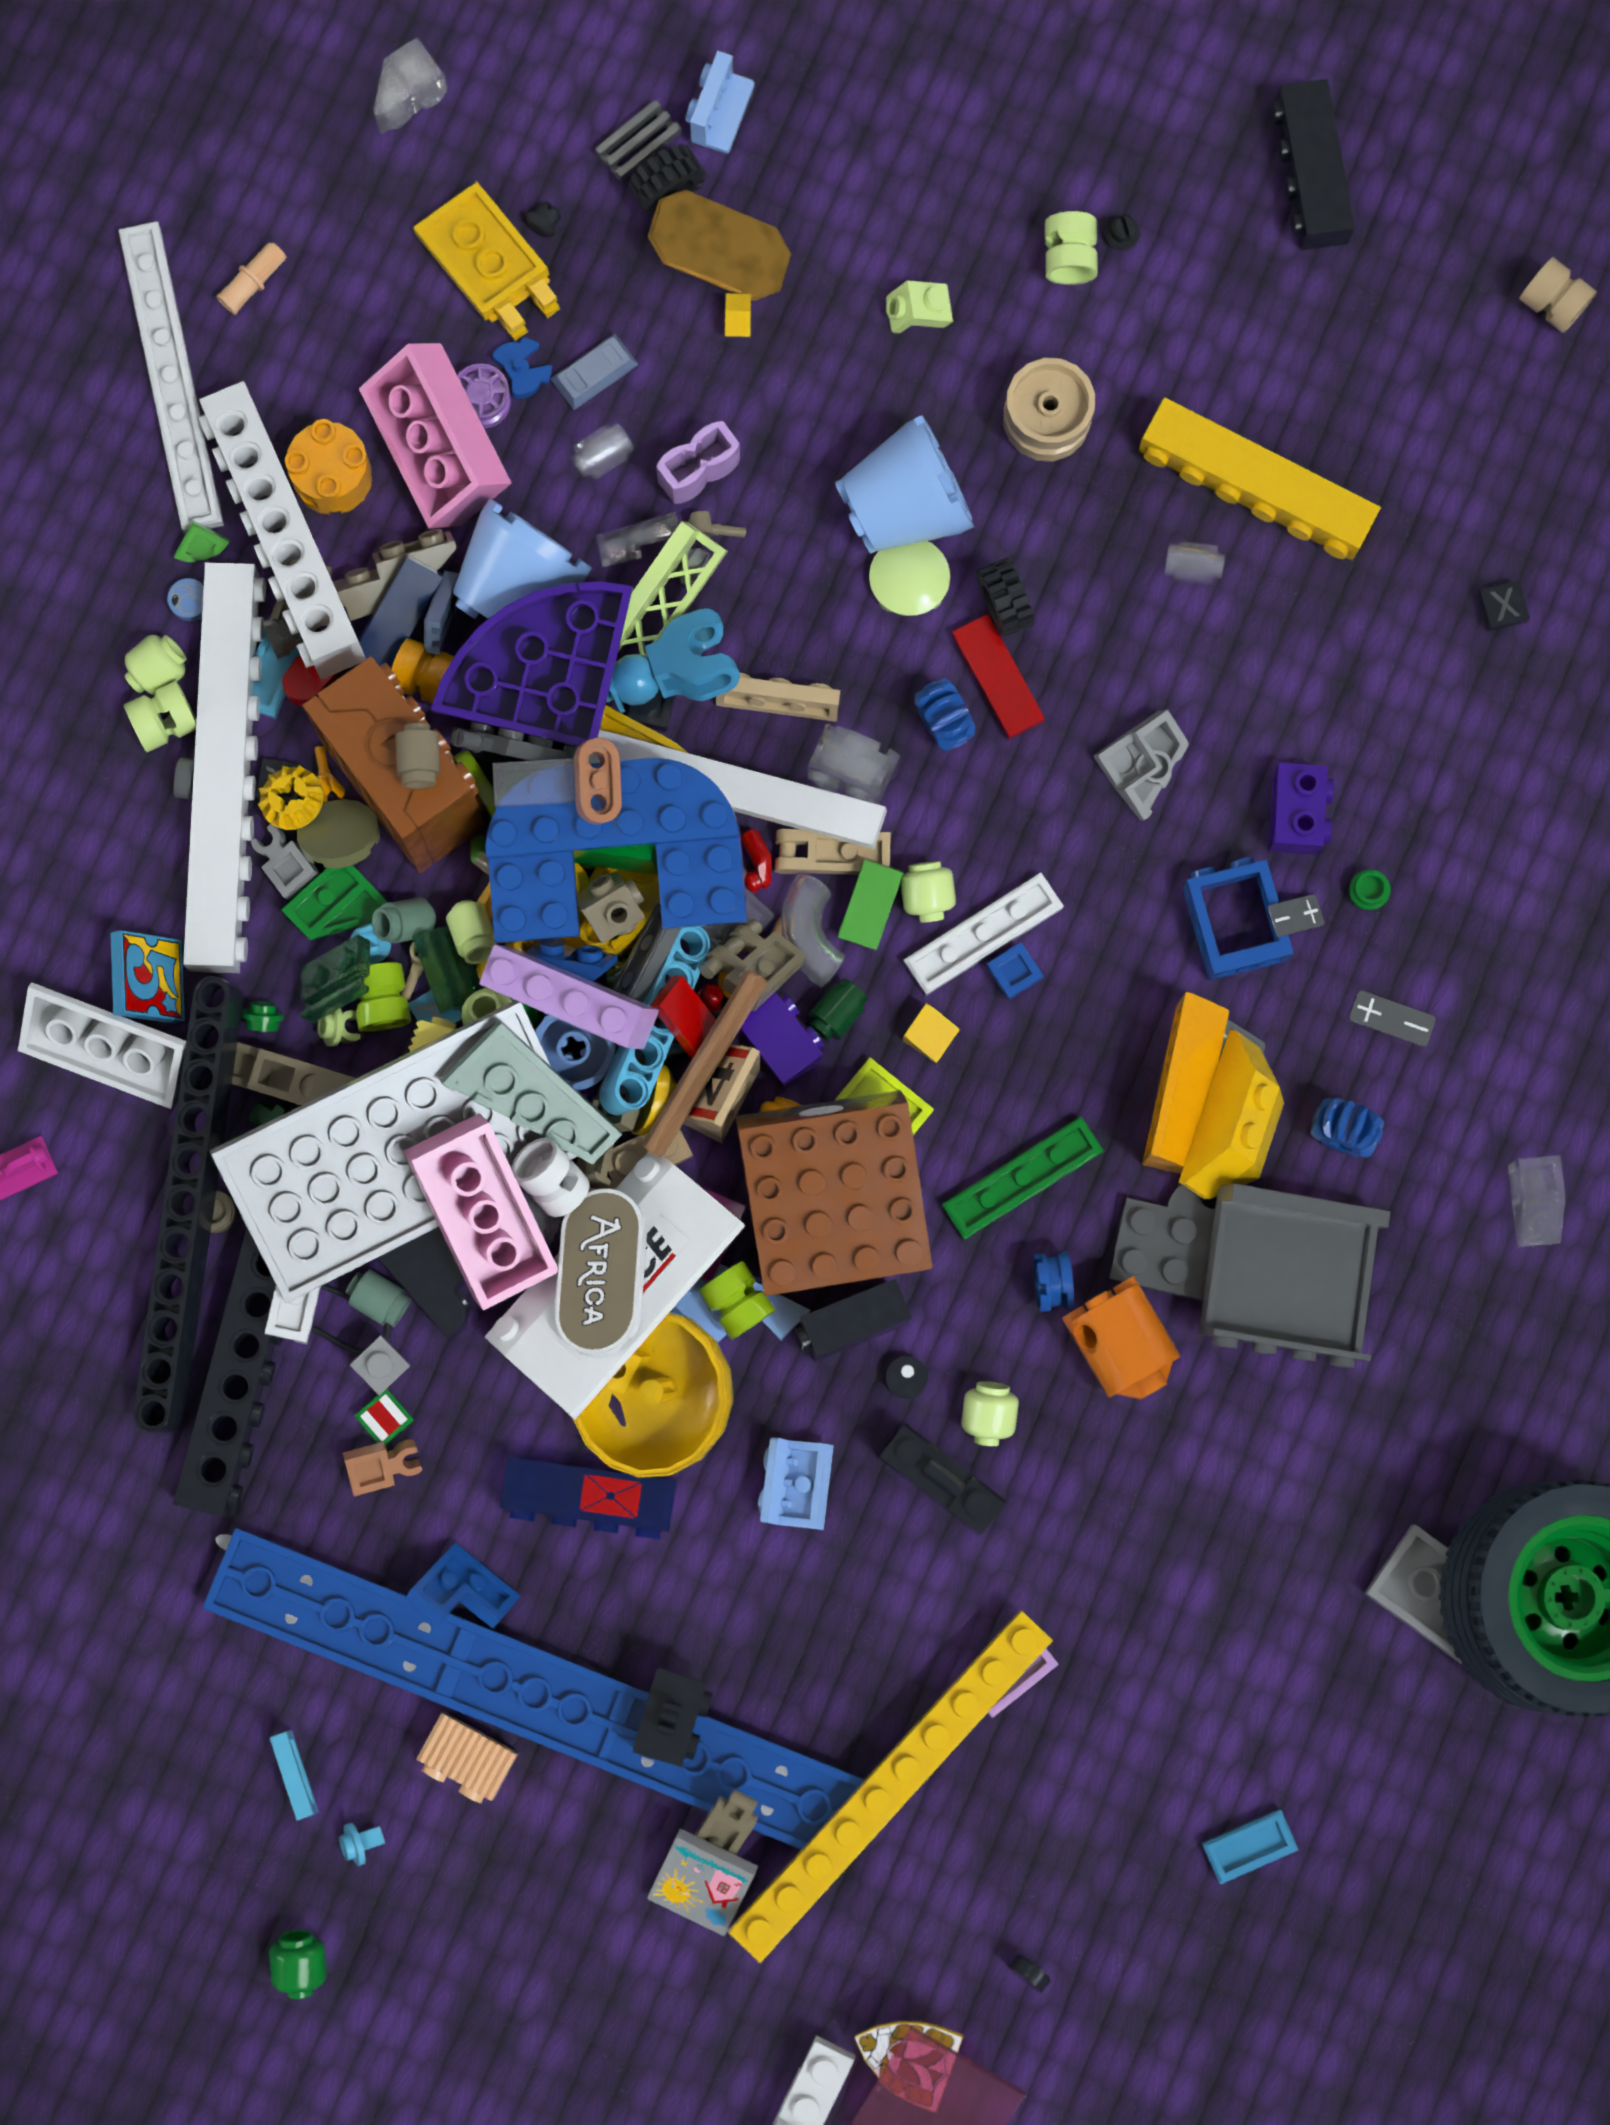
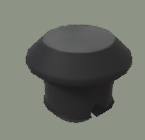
M542 202L536 211H528L526 213L527 224L541 237H554L556 235L554 226L561 219L560 210L556 206L551 209L550 202Z
M1117 216L1106 225L1105 239L1114 249L1128 250L1138 243L1140 228L1131 216Z

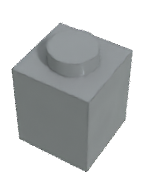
M381 1334L350 1366L378 1395H381L410 1367V1363Z

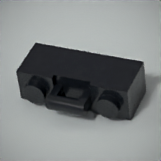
M906 1423L878 1458L978 1536L983 1534L1007 1502Z

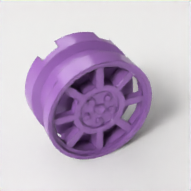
M473 364L460 371L457 376L483 427L491 428L502 422L511 406L508 383L502 372L488 364ZM476 370H478V372H474V373H471V374L467 375V374L470 373L471 371H476Z

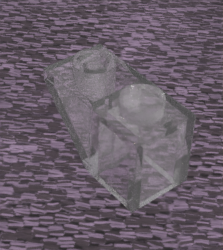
M415 38L384 58L373 110L377 127L382 134L391 128L398 129L409 121L412 114L423 107L430 108L436 105L443 98L444 94L448 92L444 73L418 38Z
M1560 1155L1525 1158L1514 1161L1508 1165L1518 1247L1560 1244L1565 1206V1190Z

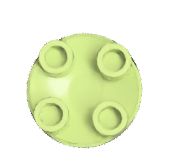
M925 541L878 551L871 563L869 580L872 592L882 609L900 615L914 616L926 613L940 606L948 591L950 570L942 552L932 543Z

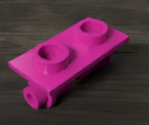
M42 1136L0 1155V1201L59 1174Z

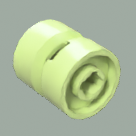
M1067 211L1051 215L1045 220V245L1049 248L1045 256L1046 278L1049 281L1058 284H1081L1097 277V251L1092 247L1097 242V219L1093 215L1079 211Z
M177 680L156 689L155 697L153 698L143 695L124 704L129 720L146 752L167 744L169 735L173 734L180 738L196 730L197 720ZM169 711L170 715L162 720L159 713Z

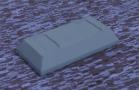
M614 333L551 377L550 380L571 408L576 410L637 367L638 363Z

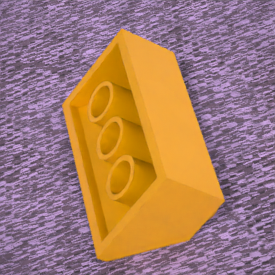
M1185 992L1175 1008L1142 1162L1143 1166L1179 1174L1183 1171L1219 1063L1229 1015L1228 1009L1193 993Z

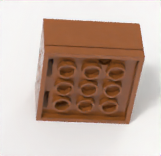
M370 656L318 694L319 697L314 696L302 706L326 751L366 804L372 809L378 820L418 873L421 874L433 865L432 862L437 863L485 828L486 825L482 814L486 809L482 805L483 801L478 794L479 790L474 784L476 782L462 762L454 763V757L449 751L451 748L440 733V775L436 777V786L427 789H408L402 787V778L397 776L395 735L398 732L404 731V726L407 724L428 723L424 718V712L411 695L407 698L404 697L405 693L399 685L400 681L389 665L385 662L379 666L373 657Z

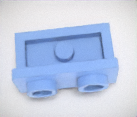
M717 51L713 63H706L699 83V86L703 87L699 100L695 98L691 100L686 115V122L690 123L691 142L727 154L730 152L753 92L754 81L733 74V56Z
M771 1437L763 1461L766 1470L764 1489L761 1491L758 1500L761 1522L824 1530L833 1445Z

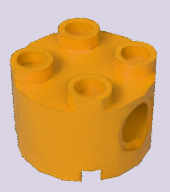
M320 419L307 426L294 437L285 456V465L296 494L307 507L321 514H331L330 512L338 511L344 513L351 511L364 501L371 488L372 469L364 444L352 429L340 423H333L328 419Z

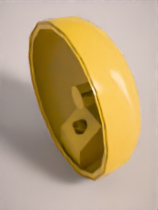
M670 1311L576 1419L573 1417L572 1419L585 1445L609 1467L638 1478L674 1475L702 1460L725 1432L734 1401L731 1368L714 1337L695 1320ZM612 1394L621 1403L626 1427L621 1426L609 1407Z

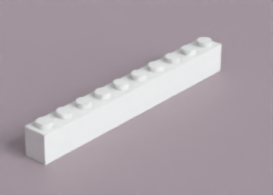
M205 563L183 965L190 972L240 973V962H246L248 955L247 937H242V921H248L250 915L249 897H244V881H250L252 875L251 856H246V841H252L254 836L253 816H248L249 800L254 801L256 796L255 776H250L251 760L256 761L258 756L257 736H252L253 721H258L260 717L259 696H254L253 681H261L262 659L260 656H255L257 641L262 642L264 638L263 617H258L259 602H265L266 580L265 578H260L254 564Z

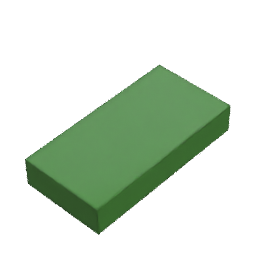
M864 858L838 932V938L877 950L903 876L902 870Z

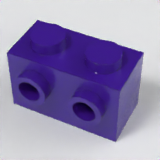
M1278 763L1273 771L1269 852L1318 855L1324 847V843H1330L1332 820L1325 819L1326 803L1331 804L1333 800L1334 780L1327 779L1328 766Z
M774 992L756 1011L751 1010L739 1033L750 1047L760 1051V1061L783 1090L822 1061L823 1053L820 1049L824 1044L811 1026L804 1030L795 1016L799 1014V1011L792 1000L785 993L779 997Z

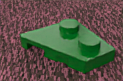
M352 865L337 869L326 868L281 911L310 941L357 928L364 924H371L375 910L388 902Z

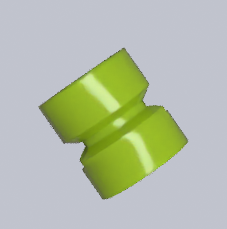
M401 963L372 964L349 972L352 994L361 1000L355 1011L359 1031H384L402 1027L412 1022L408 1000L399 994L406 988Z
M743 1261L729 1268L698 1291L711 1311L720 1312L721 1315L718 1322L730 1340L740 1336L776 1311L768 1297L764 1295V1292L755 1291L753 1288L756 1280Z

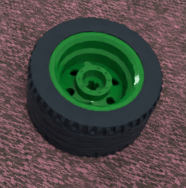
M1563 1480L1529 1483L1527 1485L1515 1486L1513 1489H1506L1500 1495L1489 1498L1488 1503L1480 1504L1477 1507V1512L1470 1514L1466 1518L1467 1521L1460 1525L1458 1535L1453 1537L1450 1542L1451 1546L1446 1551L1445 1556L1447 1558L1445 1564L1442 1565L1441 1579H1439V1585H1441L1439 1601H1441L1440 1614L1444 1619L1443 1628L1448 1635L1447 1640L1449 1644L1453 1645L1456 1658H1459L1462 1662L1461 1666L1472 1673L1471 1677L1473 1680L1480 1682L1483 1689L1491 1691L1496 1698L1506 1700L1508 1704L1534 1712L1571 1717L1594 1718V1716H1608L1610 1714V1484H1601L1599 1481ZM1562 1546L1564 1549L1557 1560L1554 1555L1555 1548ZM1597 1565L1601 1566L1604 1570V1579L1602 1581L1592 1572L1593 1568ZM1524 1573L1530 1582L1534 1583L1531 1587L1522 1584ZM1556 1592H1562V1602H1555ZM1604 1609H1606L1608 1620L1604 1625L1598 1623V1620ZM1533 1613L1534 1615L1528 1628L1524 1620L1529 1614ZM1565 1635L1574 1645L1571 1649H1566L1563 1646Z

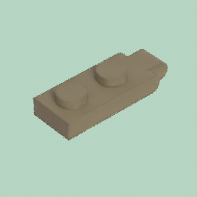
M737 1789L732 1791L728 1799L720 1795L695 1833V1836L736 1855L757 1822L758 1815L754 1814L753 1811L758 1800Z

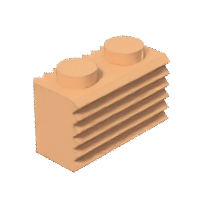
M443 1712L416 1759L424 1763L421 1769L422 1772L443 1783L446 1777L453 1779L457 1783L462 1784L459 1789L461 1794L481 1804L484 1797L490 1801L495 1798L519 1753L452 1715Z

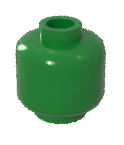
M297 1929L280 1934L278 1941L274 1942L270 1947L269 1964L272 1986L280 1992L287 1993V1997L291 1999L307 1998L313 1994L314 1989L321 1986L326 1980L327 1969L324 1943L319 1938L313 1936L311 1931Z

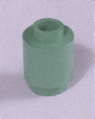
M422 897L384 903L375 910L372 917V926L376 936L380 940L392 944L426 938L433 932L436 922L434 909Z
M371 1269L364 1275L358 1272L346 1290V1294L351 1296L348 1305L381 1325L387 1323L395 1327L411 1302V1298L404 1294L405 1290Z

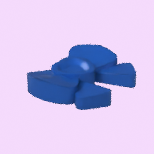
M526 337L522 338L520 343L509 342L501 345L493 352L492 361L504 368L508 379L512 382L511 393L516 399L528 398L535 394L540 388L541 383H549L552 372L551 365L529 369V362L525 359L539 350V343Z

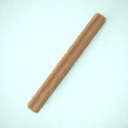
M751 970L745 971L642 1142V1146L649 1153L662 1157L671 1145L765 989L767 980L760 974Z

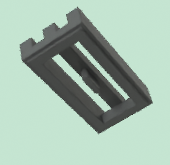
M655 99L597 146L595 152L612 173L623 182L640 165H644L647 159L655 156L681 135V127L677 122L674 123L671 120V116L667 111L664 112L661 109V105ZM656 117L654 121H652L648 126H646L632 139H630L627 143L620 147L616 152H614L611 156L609 155L613 150H615L624 141H626L629 137L636 133L640 128H642L650 120ZM664 126L667 129L623 166L619 167L617 163L633 150L640 147L660 128Z

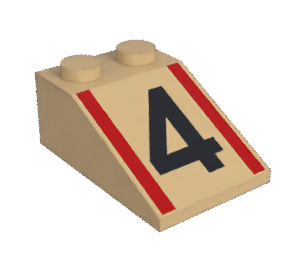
M731 1044L683 1124L723 1143L736 1118L735 1116H737L760 1071V1051L752 1047Z

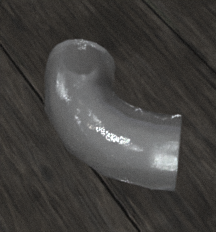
M798 874L790 885L781 908L782 937L807 955L800 970L813 983L823 987L836 973L844 960L845 954L833 946L826 938L822 928V913L831 898V892L827 886L815 877L807 874Z

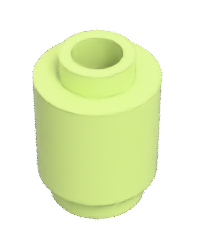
M472 900L456 903L447 914L446 922L458 954L464 957L465 961L469 964H479L488 961L493 946L497 943H495L494 929L484 904Z

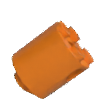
M1135 1276L1113 1288L1116 1293L1115 1296L1111 1290L1105 1291L1086 1302L1085 1305L1088 1312H1086L1084 1306H1081L1062 1317L1063 1322L1108 1399L1117 1394L1137 1398L1139 1401L1168 1384L1167 1379L1173 1361L1181 1357Z

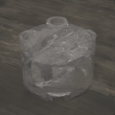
M826 724L806 769L809 773L807 778L814 782L813 786L833 793L840 789L852 798L874 804L880 803L900 756L890 748L887 754L884 755L878 752L881 743L840 726H836L835 730H833L834 727Z

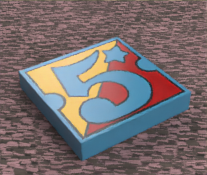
M122 930L112 932L113 1015L168 1023L185 1021L182 940Z

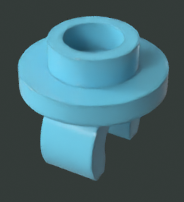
M364 924L356 928L351 935L350 950L354 958L365 965L378 964L388 957L391 943L380 940L374 933L372 924Z
M351 1822L344 1825V1834L339 1836L340 1847L347 1861L353 1859L357 1866L365 1864L364 1850L385 1843L380 1826L358 1833L356 1827Z

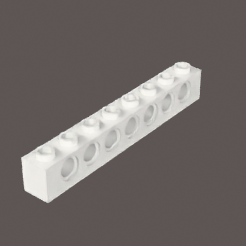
M242 381L199 399L205 415L198 419L207 439L216 438L219 447L212 449L221 472L230 470L233 478L226 481V484L235 504L243 501L247 511L240 513L241 519L249 536L257 534L261 543L255 545L254 549L263 569L272 567L275 576L268 578V581L277 601L285 599L289 609L283 611L282 614L291 634L293 635L298 632L301 634L304 642L296 646L306 668L314 665L320 679H324L366 660L365 655L245 382ZM250 464H254L253 466H251V467H249V468H245L246 466H248V465H250ZM270 495L264 500H259L263 496ZM284 527L281 531L272 533L277 528ZM298 560L295 564L286 566L290 561ZM306 593H313L307 598L300 599ZM320 626H328L323 631L314 632Z

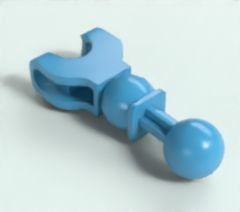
M700 609L676 617L665 627L662 636L656 642L645 646L647 656L630 654L619 659L615 663L606 703L614 700L620 713L625 712L623 703L632 706L646 704L655 697L659 689L664 699L674 695H683L691 700L705 701L735 688L739 682L740 673L731 657L723 653L701 656L703 652L718 644L723 637V623L718 613L711 609Z

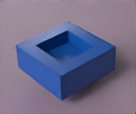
M1022 942L986 964L987 970L1008 1001L1044 977Z

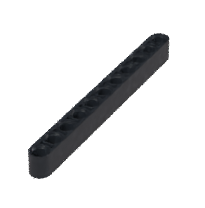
M209 976L200 980L193 993L134 1404V1420L136 1425L148 1433H172L182 1425L185 1417L219 1178V1170L209 1151L223 1145L243 1008V994L240 988L216 976ZM223 988L225 992L224 1000L219 1006L214 1007L213 996L217 990ZM217 1029L219 1033L218 1042L209 1049L207 1037L211 1031ZM211 1070L213 1074L212 1083L207 1089L203 1090L201 1086L202 1076L205 1072ZM204 1111L207 1116L206 1125L202 1130L197 1131L195 1127L196 1117ZM199 1153L201 1157L200 1167L196 1172L192 1173L189 1168L190 1159L194 1154ZM192 1194L195 1199V1206L192 1212L186 1215L183 1210V1203L187 1196ZM186 1236L189 1241V1248L185 1255L180 1256L177 1251V1245L179 1240ZM180 1278L183 1283V1290L179 1297L174 1298L171 1287L173 1282ZM173 1319L177 1325V1332L174 1338L169 1340L165 1329L169 1321ZM167 1361L171 1367V1374L169 1379L163 1382L159 1371L162 1364ZM158 1404H162L165 1409V1417L158 1425L154 1420L153 1412Z

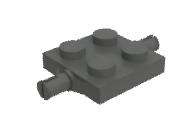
M471 722L469 730L452 727L449 743L457 747L468 748L475 753L483 750L527 760L531 764L554 767L565 766L568 752L552 749L553 741L529 735L528 741L523 742L524 733L499 728L498 736L494 735L496 727Z

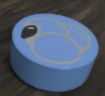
M186 578L177 581L170 588L168 604L177 618L187 622L197 621L202 618L204 585L195 579Z

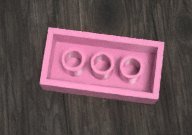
M441 343L407 344L359 388L429 529L462 526L485 506L489 498L493 500L512 484Z
M480 1113L403 1151L474 1300L482 1310L558 1273V1267L493 1129Z

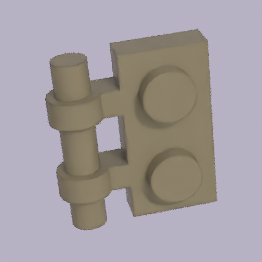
M751 919L745 925H738L729 934V940L723 946H715L707 954V960L700 966L701 974L707 979H712L717 973L725 972L728 974L724 979L722 987L730 994L735 990L745 971L751 970L763 976L767 980V985L754 1005L753 1011H756L800 969L807 957L804 952L776 931L764 940L759 936L762 932V926L755 919ZM740 952L750 953L743 961L736 956Z

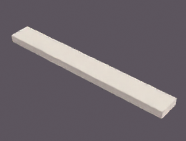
M157 221L119 229L182 531L186 534L193 520L209 529L224 526L205 434L198 419L201 416L160 225Z
M599 731L598 738L607 739L615 745L619 752L620 761L663 758L682 762L701 771L719 787L735 812L875 849L887 812L885 806L615 733ZM565 745L563 751L568 752L565 765H574V755L578 747ZM590 754L589 763L600 762L595 754Z

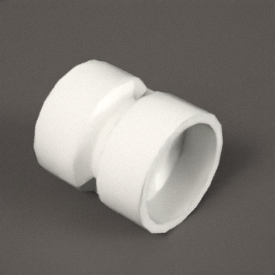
M540 1138L529 1143L518 1153L511 1166L518 1184L532 1196L534 1201L547 1215L552 1217L564 1216L576 1209L585 1199L590 1188L587 1176L573 1161L569 1160L566 1153L553 1139Z

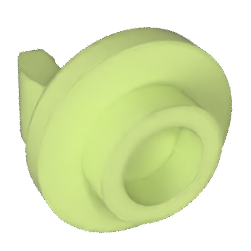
M329 1005L325 1013L320 1014L317 1026L318 1034L324 1039L327 1046L336 1047L339 1042L349 1044L360 1039V1034H351L345 1029L346 1020H356L355 1010H348L342 1013L339 1006Z

